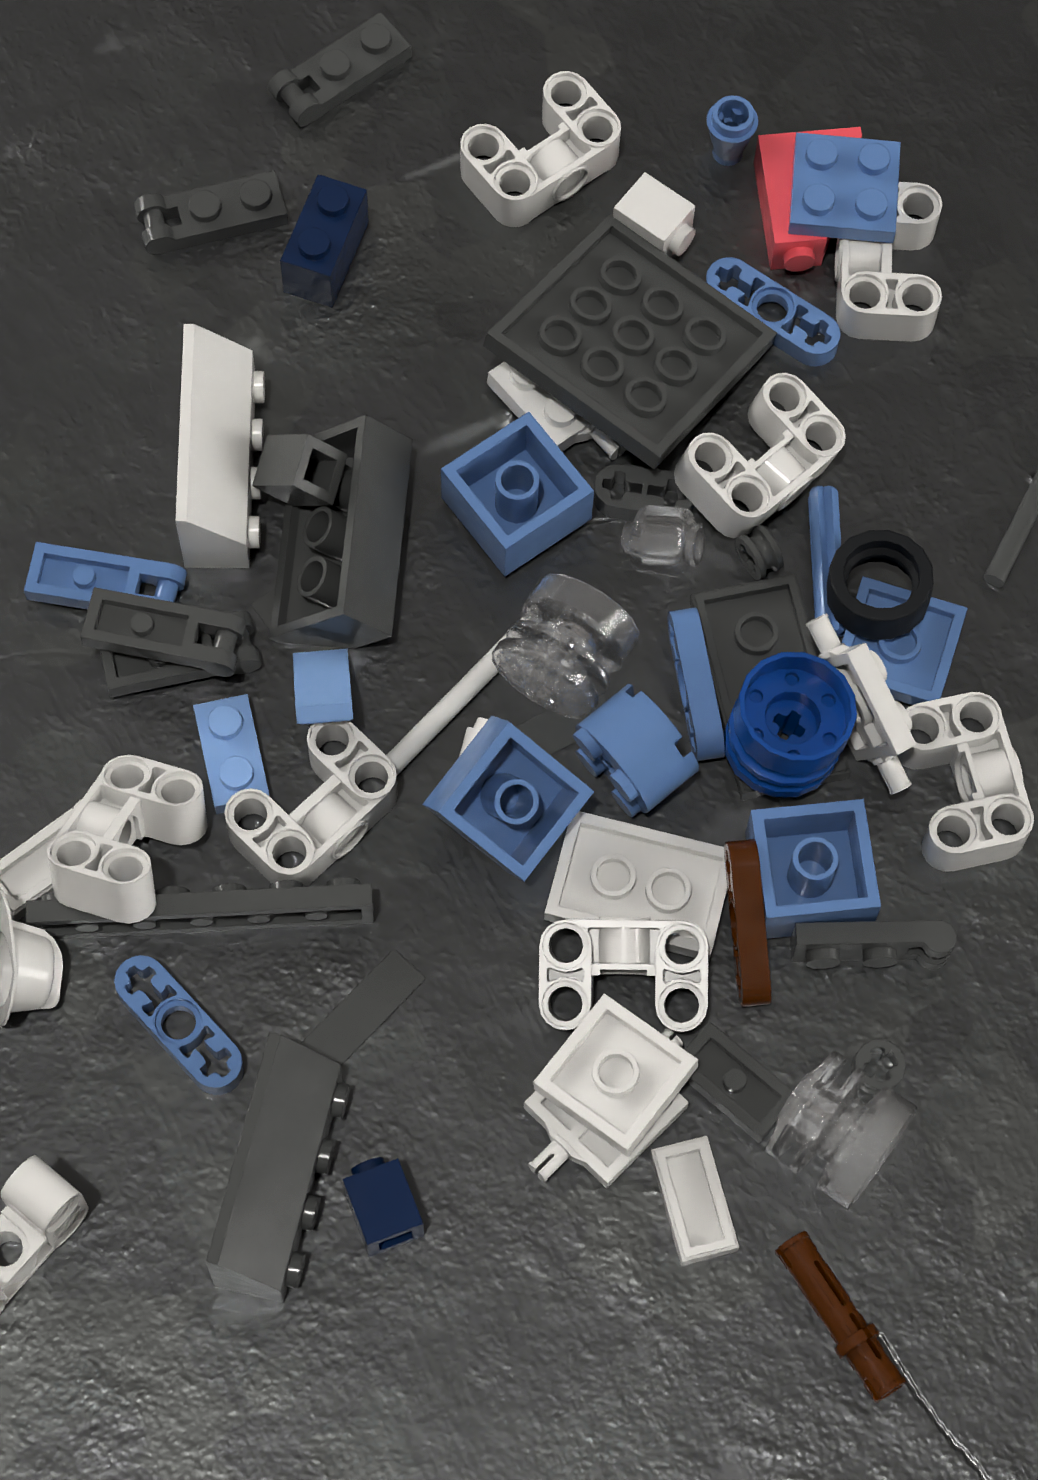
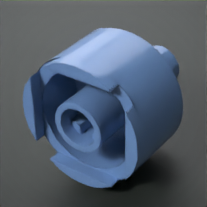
M632 684L624 686L575 726L576 732L572 735L580 747L575 752L582 764L595 777L599 776L602 772L605 773L615 787L611 792L613 798L631 818L640 811L648 813L699 771V764L693 752L691 751L685 757H682L676 748L677 742L682 738L677 728L644 692L640 691L634 696Z

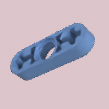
M725 257L711 264L707 271L706 283L776 331L777 335L773 342L774 346L808 366H822L829 363L835 357L840 340V328L831 316L740 259ZM731 278L738 281L737 288L731 286L726 291L719 288L720 281L727 283ZM750 296H751L749 305H748V306H745V305H744V299H745V297L750 298ZM776 302L784 307L787 315L780 321L770 322L764 320L758 314L757 309L763 303ZM795 318H799V327L795 325L791 334L788 333L793 327ZM817 333L825 336L824 343L818 341L813 346L806 343L807 336L814 337Z
M695 607L668 611L669 639L691 750L697 761L722 758L725 755L723 728L698 610Z
M144 955L134 956L125 960L116 971L114 983L118 997L126 1009L202 1091L212 1095H223L234 1090L241 1082L244 1074V1064L238 1047L157 960ZM135 974H138L143 979L151 974L154 975L151 979V984L155 994L162 1000L156 1009H154L152 1001L141 990L134 992L132 995L130 994L133 989L130 978ZM169 993H172L174 995L173 997L167 998ZM155 1010L153 1015L150 1017L146 1014ZM176 1011L188 1012L196 1020L193 1032L183 1039L170 1038L163 1032L164 1020L168 1015ZM208 1033L212 1037L204 1040L206 1049L214 1058L220 1060L226 1055L230 1057L226 1062L229 1073L224 1077H221L216 1072L208 1077L204 1075L208 1070L206 1061L196 1048L202 1043ZM193 1051L189 1058H187L184 1055L185 1053Z

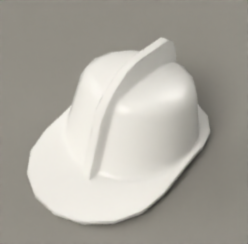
M0 888L1 1028L6 1025L10 1013L51 1009L57 1005L60 998L63 961L62 953L55 939L44 929L11 919L6 896Z

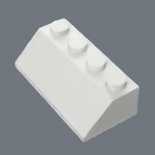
M184 324L175 522L184 567L250 568V548H260L261 543L260 516H251L252 499H262V491L253 487L252 484L257 471V467H253V451H263L264 445L263 419L254 418L255 403L265 402V372L255 371L253 350L196 324Z

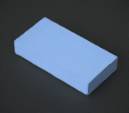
M348 648L293 653L297 724L351 721L353 719Z

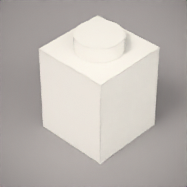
M646 172L613 209V217L669 257L673 254L677 256L682 255L691 244L696 230L692 228L695 205Z

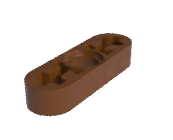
M755 839L727 841L724 845V859L738 1000L741 1007L768 1005L771 1003V979L758 848Z

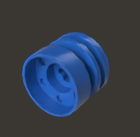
M781 652L761 660L746 675L723 733L725 756L735 775L751 789L772 797H798L817 789L831 775L841 752L851 736L857 718L855 694L846 677L827 660L806 652ZM781 733L787 734L789 737L787 740L780 738L779 736L781 735Z

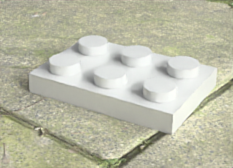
M579 811L567 827L544 913V920L556 922L566 919H599V917H651V920L689 921L698 925L707 936L708 961H710L727 892L724 847ZM674 931L666 940V951L693 958L699 952L698 939L690 931Z

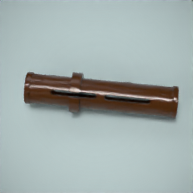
M803 1231L780 1245L779 1249L775 1250V1254L780 1258L786 1269L789 1270L813 1310L830 1332L831 1337L837 1344L834 1348L840 1360L847 1359L871 1395L874 1403L882 1401L906 1384L907 1381L902 1377L878 1341L879 1331L873 1323L868 1325L862 1315L859 1314L850 1297L817 1251L808 1233Z

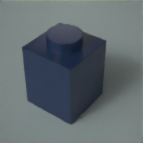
M377 1157L364 1161L351 1169L352 1176L343 1179L344 1192L368 1257L424 1237L423 1222L398 1158L385 1163L383 1157Z

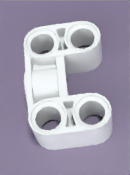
M560 71L551 75L546 80L543 87L542 124L550 136L528 151L525 147L518 150L501 130L489 124H477L463 133L460 141L461 177L467 187L502 225L521 227L528 224L532 219L555 204L572 197L583 186L611 170L616 165L619 157L621 135L620 120L607 103L579 74L571 71ZM567 103V104H570V105H572V106L563 107V106H560L559 104ZM590 139H601V140H604V141H603V142H592V141H590ZM478 156H488V157H491V158L488 159V160H480V159H477L476 157H478ZM517 191L523 194L520 196H511L506 193Z
M899 182L896 234L893 243L837 238L834 263V279L837 282L836 320L841 331L849 337L913 342L928 337L933 331L942 300L939 285L928 276L892 273V249L920 250L928 246L934 238L943 204L941 196L931 186L922 183ZM910 214L919 215V216L922 217L923 219H919V220H918V219H914V218H911V217L908 216V215H910ZM863 302L870 305L872 308H859L853 303ZM906 305H916L924 311H913L907 308Z
M776 373L770 376L749 406L747 415L750 425L770 447L757 461L753 458L747 461L723 436L715 433H702L692 440L675 466L674 478L680 491L715 529L724 536L736 538L743 534L748 535L752 532L753 528L762 524L777 510L784 509L813 480L825 471L845 444L846 434L841 422L810 388L795 375ZM770 400L780 403L786 411L777 409ZM807 439L819 444L822 451L813 448ZM696 460L706 462L710 465L713 472L703 470L699 467ZM732 499L742 501L750 512L740 510Z
M969 692L917 703L908 707L906 710L912 721V730L924 731L930 736L932 742L928 744L916 742L917 745L898 754L901 765L916 770L950 764L962 802L939 809L932 816L921 844L922 854L926 862L937 870L949 872L1003 861L1016 856L1023 848L1032 830L1034 815L1024 787L1021 765L1017 753L1011 745L1001 708L997 701L990 695L981 692ZM965 718L978 720L983 725L985 731H969L962 725L960 720ZM995 819L1009 821L1014 825L1017 833L1014 835L1001 834L994 828L992 821ZM941 831L954 832L961 838L963 845L959 847L947 846L940 841L937 833Z
M351 721L316 723L310 726L307 734L310 765L315 774L324 783L289 815L269 795L261 790L252 788L238 791L226 803L224 814L230 842L271 884L277 881L294 880L303 883L304 886H310L337 859L350 852L360 842L366 832L389 813L396 804L398 790L394 764ZM329 741H340L347 746L338 755H326L319 750L323 744ZM372 777L379 778L386 783L382 790L374 793L364 792L358 787L361 781ZM250 814L261 815L266 819L261 827L254 830L242 829L237 825L241 818ZM286 852H299L305 857L304 861L295 868H284L276 863L277 859Z
M136 755L118 756L106 763L83 799H80L75 804L68 820L47 848L54 896L59 903L120 923H136L148 918L156 907L151 860L144 850L132 845L136 839L142 840L144 836L169 844L187 845L198 841L206 833L208 825L204 790L199 776L189 770Z
M651 917L566 919L552 923L541 935L539 944L540 1014L546 1023L553 1028L570 1030L578 1027L593 1007L594 975L602 974L655 976V1007L657 1016L662 1024L671 1030L679 1032L692 1030L700 1025L706 1016L708 1007V941L703 930L693 922L684 920H651ZM564 928L577 932L583 943L582 953L576 960L571 962L558 959L551 948L553 936ZM687 930L696 936L699 942V952L695 959L687 963H678L669 957L665 945L667 938L674 931ZM560 987L573 988L581 996L582 1009L575 1018H560L551 1008V996ZM674 989H689L698 998V1011L689 1020H675L666 1011V997Z
M37 1155L31 1156L24 1161L8 1178L1 1190V1198L6 1207L1 1211L0 1246L3 1243L13 1241L22 1244L23 1249L20 1258L14 1264L0 1266V1314L9 1300L32 1277L52 1252L77 1230L89 1209L82 1193Z

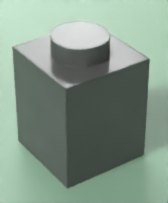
M310 434L267 435L252 486L292 506L333 505L348 454Z

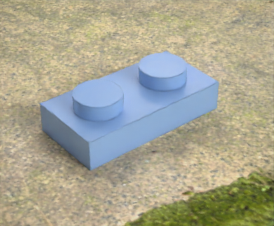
M248 694L193 705L216 814L224 813L228 800L240 790L252 788L261 790L269 795Z

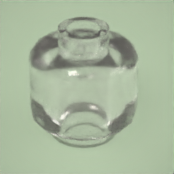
M646 505L639 509L633 522L627 521L625 523L621 537L622 551L624 554H630L632 566L642 575L680 578L688 574L692 566H699L705 547L704 525L697 523L695 516L687 508Z

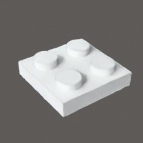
M604 993L533 1081L535 1091L628 1157L696 1071L698 1059Z

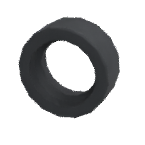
M890 530L865 531L850 537L836 550L828 572L827 604L836 621L853 634L870 640L896 638L909 633L924 618L934 585L932 564L924 549L908 536ZM868 562H884L898 567L909 576L912 582V592L905 603L892 608H875L861 603L850 594L847 579L850 572L857 566Z

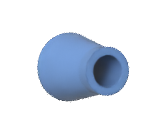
M731 95L718 100L709 109L706 119L713 146V157L719 164L724 166L735 165L742 159L743 151L758 127V116L750 102L743 97Z

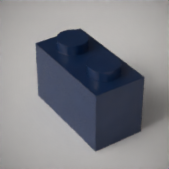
M319 174L317 175L280 260L284 293L333 308L369 223L367 189Z

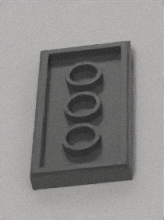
M797 574L712 589L690 595L691 608H697L701 620L723 733L746 675L761 660L781 652H806L817 657L819 656L816 643L808 627L805 625L809 622ZM781 733L779 737L787 740L789 736ZM845 750L841 752L831 775L822 784L849 779L851 772ZM734 773L741 800L766 796L764 793L751 789Z

